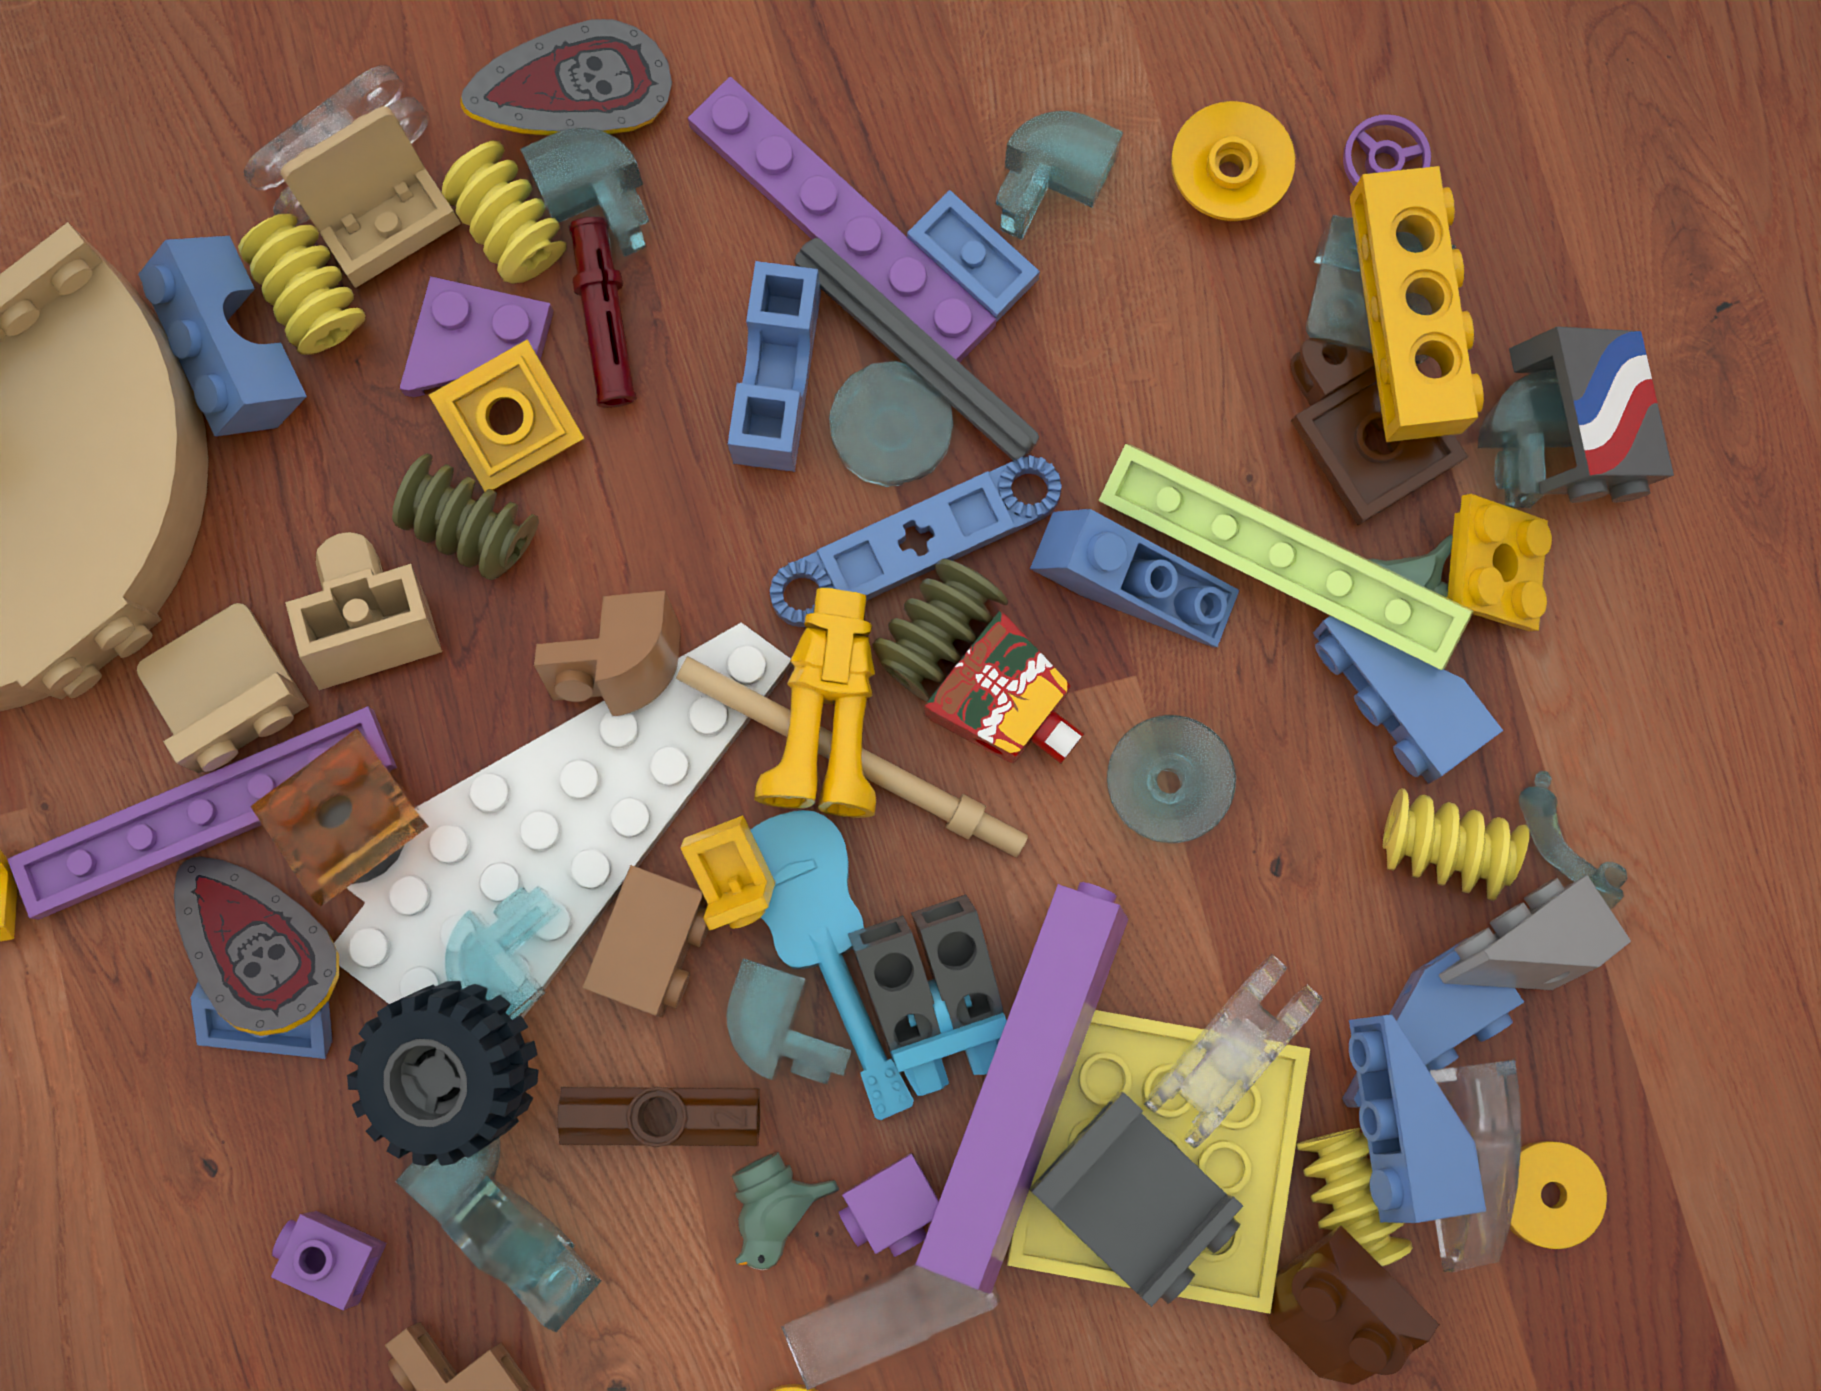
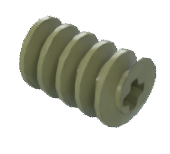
M426 453L420 456L408 469L397 491L392 514L395 526L406 531L414 528L415 536L420 541L429 543L436 540L435 544L439 552L446 555H452L457 552L458 561L463 566L472 568L479 565L482 577L489 580L499 578L519 560L528 548L539 525V517L531 514L520 526L514 523L518 511L516 503L510 501L497 514L493 511L497 492L488 489L475 501L471 499L475 488L474 479L466 477L454 489L450 486L454 475V468L445 464L432 476L429 474L433 462V455Z
M941 559L935 565V571L942 582L929 578L921 582L920 591L926 602L911 598L904 603V610L911 622L894 618L888 623V629L896 642L877 638L872 643V648L885 670L906 689L926 702L930 699V696L922 685L923 680L926 678L942 684L946 679L937 664L938 661L942 658L958 664L962 659L953 645L954 641L959 639L973 644L977 640V636L969 625L970 621L974 619L988 625L992 621L993 617L984 605L989 599L1005 606L1008 604V599L1003 592L983 575L970 567L948 559Z

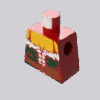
M1001 611L996 614L924 705V716L932 722L1013 764L1031 742L1062 764L1084 735L1083 732L1055 712L1067 697L1071 688L1070 684Z

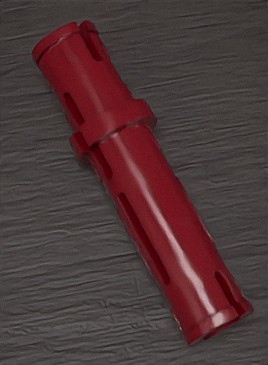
M596 216L580 218L572 221L571 225L568 226L572 237L577 275L573 277L572 283L574 293L580 295L582 300L588 348L597 394L596 404L603 408L625 406L633 403L637 397L633 388L627 340L618 290L623 286L622 275L619 270L614 269L608 233V220Z

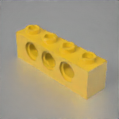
M1439 166L1362 174L1349 197L1386 442L1462 434L1478 418V412L1482 411L1484 393L1480 376L1477 373L1471 374L1468 350H1471L1473 346L1474 328L1470 313L1462 311L1458 288L1462 287L1464 281V263L1460 250L1452 249L1449 226L1453 224L1455 214L1452 191L1449 187L1443 188ZM1407 232L1416 236L1421 242L1423 252L1414 253L1405 250L1399 244L1396 233ZM1416 293L1425 297L1431 305L1432 314L1420 315L1415 313L1408 306L1405 295ZM1427 355L1435 359L1441 368V378H1429L1423 375L1416 366L1415 356Z

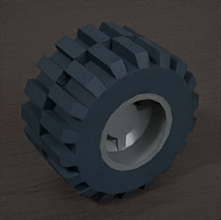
M446 981L436 987L432 984L388 1004L377 1012L378 1017L365 1023L358 1033L364 1041L352 1046L348 1061L358 1065V1070L347 1075L348 1090H358L360 1100L353 1103L352 1107L357 1118L366 1114L372 1125L366 1130L367 1134L374 1142L383 1137L390 1142L386 1152L398 1159L412 1152V1161L416 1165L428 1166L437 1159L440 1166L455 1164L465 1156L467 1158L471 1157L507 1133L519 1122L517 1117L528 1110L533 1097L526 1091L537 1084L539 1073L538 1069L528 1067V1061L538 1055L535 1041L524 1042L520 1032L527 1029L528 1025L521 1015L513 1020L508 1016L506 1011L511 1003L501 995L487 1000V987L473 983L462 989L461 981Z

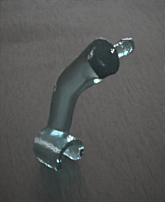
M1540 771L1535 776V786L1524 789L1519 795L1521 811L1538 851L1547 862L1572 881L1588 875L1610 909L1614 908L1624 897L1623 891L1619 888L1627 880L1626 869L1614 862H1605L1596 869L1568 846L1563 839L1556 811L1558 805L1557 798L1554 793L1548 790L1552 778L1548 772Z

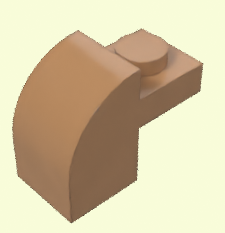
M665 590L603 596L599 638L536 644L534 666L553 701L581 702L590 697L602 696L612 717L628 714L655 700L673 679L679 659L681 626Z
M421 1322L406 1328L385 1344V1347L393 1357L388 1361L389 1369L405 1391H536L502 1343L488 1350L459 1374L453 1369Z

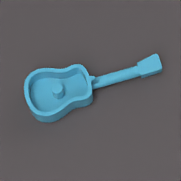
M792 811L761 822L750 830L776 883L769 907L765 909V913L760 918L765 921L771 930L778 956L786 965L793 969L820 967L864 1070L860 1074L875 1118L883 1120L912 1107L914 1099L900 1073H898L893 1060H887L843 957L845 953L853 949L848 933L863 929L864 922L858 908L849 895V860L841 832L826 816L815 811Z

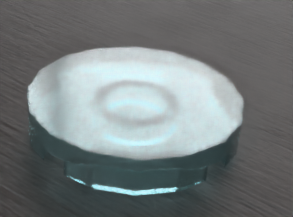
M898 361L870 364L852 374L835 394L829 415L832 444L843 465L863 481L885 487L903 485L905 482H911L917 478L919 480L932 473L948 452L954 427L951 405L906 364Z

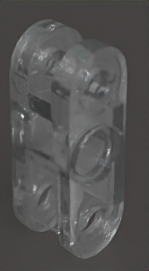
M379 65L359 75L256 152L245 166L244 178L255 190L276 188L285 181L281 176V169L287 162L297 157L305 149L314 147L347 127L358 117L382 106L389 107L412 144L427 128L430 120L429 113L414 97L399 99L404 90V83L390 66ZM288 187L283 190L274 204V216L278 214H292L297 217L296 226L310 219L291 189Z
M1270 954L1246 979L1155 1086L1143 1103L1154 1113L1168 1099L1172 1100L1178 1093L1200 1113L1192 1121L1193 1126L1184 1137V1140L1194 1149L1203 1143L1307 1022L1323 1000V997L1307 984L1296 993L1276 1017L1264 1009L1259 1003L1287 969V966L1273 954Z

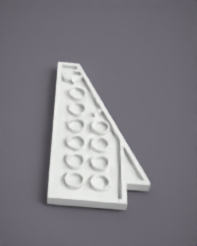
M741 622L681 656L678 659L673 679L667 688L648 705L634 712L612 717L605 701H602L403 814L402 816L407 824L406 843L398 860L385 873L368 882L347 884L338 881L365 902L334 943L339 953V966L388 1004L432 984L436 987L446 981H461L462 989L473 983L487 987V1000L501 995L511 1003L506 1011L508 1016L512 1020L520 1015L524 1018L620 892L630 865L640 866L751 720L748 716L677 680L676 676L686 657L693 658L767 698L793 665L790 662L791 659Z

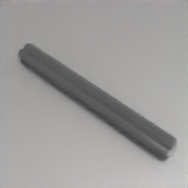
M814 238L803 245L794 259L795 265L818 269L820 288L999 449L1013 461L1026 457L1033 450L1039 440V435L1019 415L821 239Z

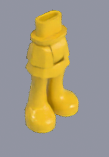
M818 588L816 590L814 613L806 614L804 622L806 629L790 660L795 668L787 683L791 688V710L785 750L781 762L776 767L760 775L755 789V801L769 806L791 809L807 808L815 803L818 783L817 757L823 703L835 704L830 756L819 795L818 809L821 812L842 817L865 818L875 815V791L864 777L862 767L863 720L867 698L872 697L869 678L875 674L869 638L866 637L871 633L872 624L864 621L866 595L833 588Z

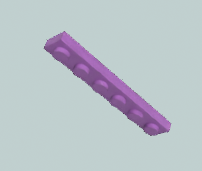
M731 76L688 117L690 128L811 239L819 238L959 363L995 328L996 318Z
M367 706L7 858L29 918L39 920L292 813L298 809L303 797L316 784L333 775L355 773L372 779L397 768L376 714L373 709Z

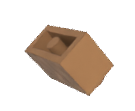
M630 865L582 988L662 1018L667 1006L677 1009L690 978V972L682 969L690 945L700 948L709 930L703 919L707 901L702 891Z

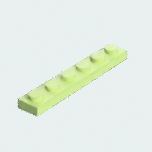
M1125 444L1099 499L1100 502L1440 670L1445 669L1474 612L1457 602L1130 444Z

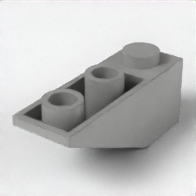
M1588 875L1563 887L1558 878H1555L1524 897V900L1530 907L1529 909L1522 902L1493 919L1490 925L1496 932L1495 934L1488 927L1456 946L1454 949L1460 959L1441 972L1439 977L1444 984L1553 990L1600 967L1629 944L1631 940Z

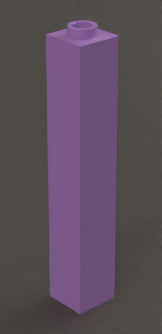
M1080 882L1077 890L1058 884L915 1265L985 1293H992L1128 922V918L1121 906L1114 903L1117 897L1114 893L1085 882Z

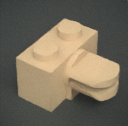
M351 532L340 533L327 539L317 549L316 567L323 591L285 602L299 658L319 690L442 652L427 597L412 565L408 564L383 572L373 545L361 534Z

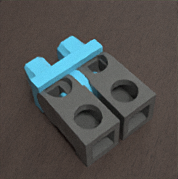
M966 894L911 912L933 978L927 981L912 931L903 915L848 933L898 1073L904 1071L917 1096L941 1090L948 1085L949 1081L941 1058L963 1050L966 1052L973 1074H987L1007 1022L978 913Z

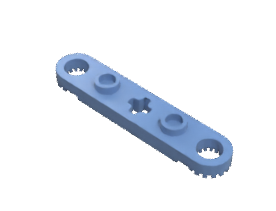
M1031 455L1024 458L1021 457L1017 461H1012L993 471H987L828 544L806 557L790 562L785 567L780 568L772 579L770 599L774 611L787 624L805 627L806 614L814 613L815 604L811 609L808 608L802 611L789 607L784 601L785 588L795 579L808 578L814 581L819 588H833L866 595L867 601L934 570L935 565L941 559L954 561L1049 516L1059 502L1062 486L1059 473H1057L1052 463L1049 464L1042 457L1037 458ZM1023 474H1035L1044 480L1048 493L1040 503L1024 505L1023 502H1018V499L1013 496L1011 485L1014 480ZM915 526L920 534L930 531L933 535V538L927 541V553L925 555L917 556L913 549L901 550L899 545L906 540V528Z

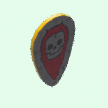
M591 19L558 28L496 57L477 72L463 89L460 104L464 113L470 118L499 129L522 134L550 136H598L630 132L652 123L668 102L672 80L667 59L656 42L641 30L614 19Z
M200 856L192 857L179 866L174 889L176 922L184 948L199 984L220 1017L238 1031L259 1036L288 1032L311 1020L329 1001L339 979V953L328 931L303 906L273 884L246 868L224 860Z

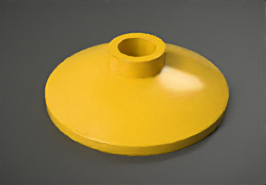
M1219 102L1199 110L1181 127L1172 150L1171 168L1175 183L1182 196L1198 211L1220 220L1243 221L1268 212L1283 198L1294 175L1295 152L1290 136L1284 126L1266 110L1245 102ZM1225 162L1235 163L1240 168L1241 174L1237 177L1226 176L1222 174L1219 166Z

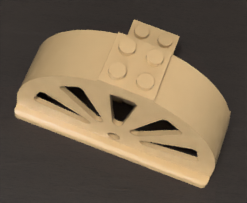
M68 222L0 274V711L22 707L49 696L63 699L67 695L69 698L78 697L91 689L101 679L102 674L98 670L117 655L121 658L128 657L149 642L152 638V633L149 630L162 620L157 613L176 586L191 555L201 525L207 494L208 449L203 414L196 403L194 391L179 359L173 354L169 346L168 337L161 322L129 281Z

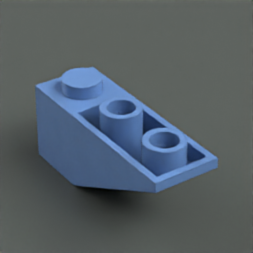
M1092 509L1053 512L1030 567L1036 573L1080 596L1210 647H1218L1239 593L1237 588Z
M1333 616L1325 619L1313 632L1319 640L1315 644L1316 651L1324 664L1336 675L1342 672L1358 691L1354 695V699L1360 711L1373 725L1378 726L1381 723L1397 742L1393 746L1397 759L1412 776L1418 777L1422 775L1429 784L1450 771L1503 731L1463 678L1446 670H1440Z
M1468 938L1413 971L1389 1015H1393L1431 1075L1448 1066L1459 1057L1453 1047L1475 1034L1479 1042H1482L1510 1026L1513 1020L1508 1012L1524 1003L1515 988L1444 984L1439 974L1460 959L1454 948ZM1357 1072L1342 1097L1347 1107L1359 1108L1362 1105Z
M1393 1015L1349 1020L1351 1031L1349 1056L1358 1076L1362 1102L1359 1111V1121L1362 1132L1368 1141L1372 1167L1370 1192L1375 1205L1378 1207L1380 1222L1420 1223L1486 1212L1475 1141Z

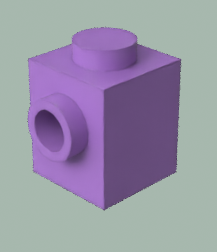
M911 1152L845 1191L842 1196L848 1206L838 1213L857 1247L868 1241L875 1254L889 1247L893 1256L896 1257L925 1240L927 1233L923 1226L932 1221L939 1200Z
M318 1211L300 1214L297 1222L291 1219L286 1223L276 1240L272 1256L279 1260L271 1277L334 1307L346 1310L359 1304L387 1243Z

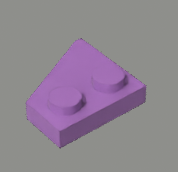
M430 276L400 390L405 396L409 397L425 395L424 390L447 385L527 339L541 361L554 312L551 304Z

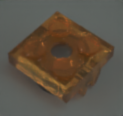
M358 728L250 806L308 895L320 907L349 885L368 882L385 873L398 860L404 845L429 827L418 812L419 808L405 792L406 790L384 764Z

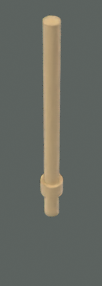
M686 657L676 676L677 680L787 737L790 723L789 709L693 658ZM820 726L818 754L829 759L832 732ZM862 748L863 774L867 780L947 821L945 828L968 840L974 835L1016 858L1018 857L1028 838L1027 834L985 813L986 806L965 794H962L958 799Z

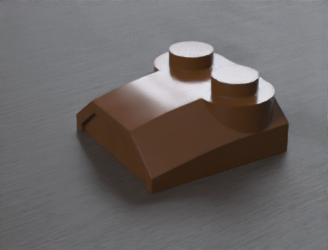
M1341 1225L1277 1271L1271 1313H1266L1271 1329L1319 1378L1355 1385L1374 1374L1390 1375L1398 1372L1413 1351L1430 1341L1440 1325Z

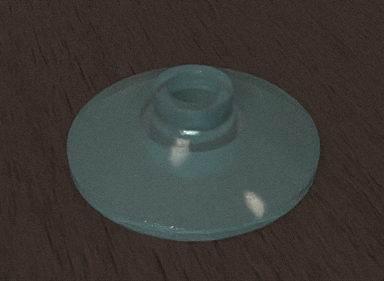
M1179 715L1153 717L1131 728L1116 745L1107 769L1109 797L1121 820L1139 835L1161 843L1188 842L1208 833L1224 818L1229 810L1236 788L1234 762L1222 739L1203 723ZM1172 771L1179 777L1180 788L1177 792L1165 793L1159 788L1157 777L1161 772Z

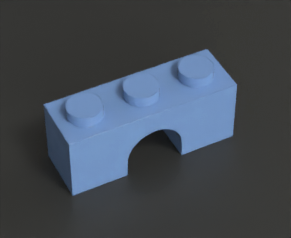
M230 236L165 240L138 275L142 282L145 296L152 303L167 334L169 346L173 354L178 357L194 391L196 403L200 410L204 412L214 436L278 428L307 396L281 342L271 344L250 342L239 336L227 322L255 289Z
M755 261L746 319L748 345L745 371L742 383H737L728 438V447L733 464L795 472L821 298L818 269Z

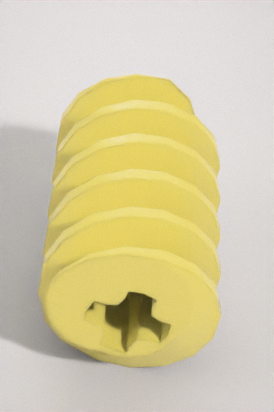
M493 140L472 149L452 165L445 175L442 194L450 205L456 206L455 212L461 222L470 226L469 232L476 243L484 245L483 251L489 261L498 264L497 271L505 282L512 284L523 283L538 276L553 265L567 249L566 242H550L560 228L558 221L555 218L538 221L546 209L545 203L542 199L537 198L525 201L532 191L531 184L526 179L511 182L518 172V167L513 160L499 162L505 150L500 141Z
M278 214L253 227L241 239L238 245L239 253L242 259L250 264L253 279L262 285L263 297L274 306L273 311L276 320L283 326H286L285 333L289 343L298 347L296 351L301 355L320 353L344 341L353 331L361 326L365 321L366 315L358 307L345 309L353 301L354 294L348 287L334 288L341 281L342 273L335 266L324 267L330 259V251L323 245L313 246L319 238V232L316 227L312 225L295 227L297 224L296 216L292 214Z
M1404 788L1399 789L1394 797L1383 834V849H1386L1388 870L1394 871L1406 855L1411 857L1412 877L1419 878L1430 863L1436 864L1437 884L1442 886L1446 884L1456 870L1461 872L1462 892L1470 893L1478 880L1482 878L1486 880L1487 899L1491 901L1496 900L1504 886H1511L1517 878L1529 843V828L1527 825L1518 826L1510 835L1509 823L1506 819L1501 817L1493 818L1485 827L1482 813L1477 810H1470L1460 820L1458 807L1450 802L1444 803L1434 815L1433 800L1427 795L1418 796L1409 808L1408 793Z
M1361 1128L1331 1133L1297 1143V1150L1317 1152L1319 1155L1318 1160L1303 1170L1306 1177L1325 1178L1327 1185L1310 1196L1312 1202L1333 1205L1334 1211L1318 1221L1319 1229L1334 1230L1341 1225L1382 1267L1397 1262L1411 1252L1413 1247L1410 1240L1389 1236L1402 1227L1404 1223L1380 1222L1378 1207L1375 1205L1370 1192L1372 1167L1371 1160L1367 1158L1369 1155L1368 1141L1364 1134L1360 1133Z

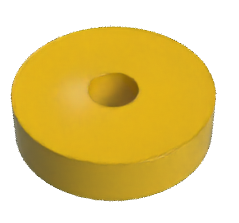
M1540 1141L1517 1149L1502 1165L1496 1181V1203L1504 1223L1516 1236L1536 1246L1549 1249H1564L1575 1246L1585 1241L1595 1232L1605 1213L1607 1192L1599 1168L1588 1155L1569 1144ZM1549 1182L1555 1183L1560 1190V1199L1552 1207L1546 1206L1541 1198V1191Z

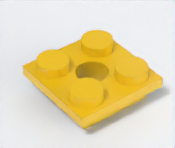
M528 339L429 394L485 492L488 489L494 491L585 439ZM501 399H514L523 410V423L516 432L509 435H501L490 424V410Z
M1474 494L1462 495L1460 512L1454 515L1447 598L1473 610L1474 615L1529 632L1539 631L1540 617L1544 614L1547 606V597L1543 588L1545 555L1549 552L1552 544L1548 520Z

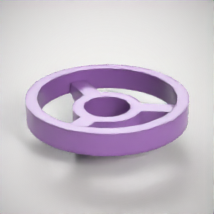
M1378 115L1360 123L1349 136L1343 153L1344 169L1354 187L1360 179L1354 169L1351 158L1352 145L1355 139L1367 155L1365 167L1368 174L1401 170L1405 162L1422 155V168L1430 167L1431 162L1430 146L1424 133L1413 122L1396 115ZM1379 125L1395 126L1409 133L1415 139L1417 145L1402 149L1399 144L1390 140L1376 142L1365 130ZM1379 153L1391 155L1395 160V167L1391 169L1379 167L1375 161V155Z

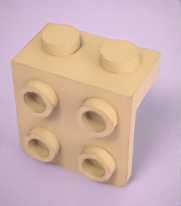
M386 106L379 107L368 114L358 117L347 127L314 147L299 153L297 157L287 162L281 169V176L355 288L461 224L455 212L425 169L396 116Z
M240 603L229 606L141 660L137 666V674L173 733V736L163 741L177 764L197 773L212 771L225 765L238 754V749L258 737H266L280 731L293 721V715L309 706L252 611Z

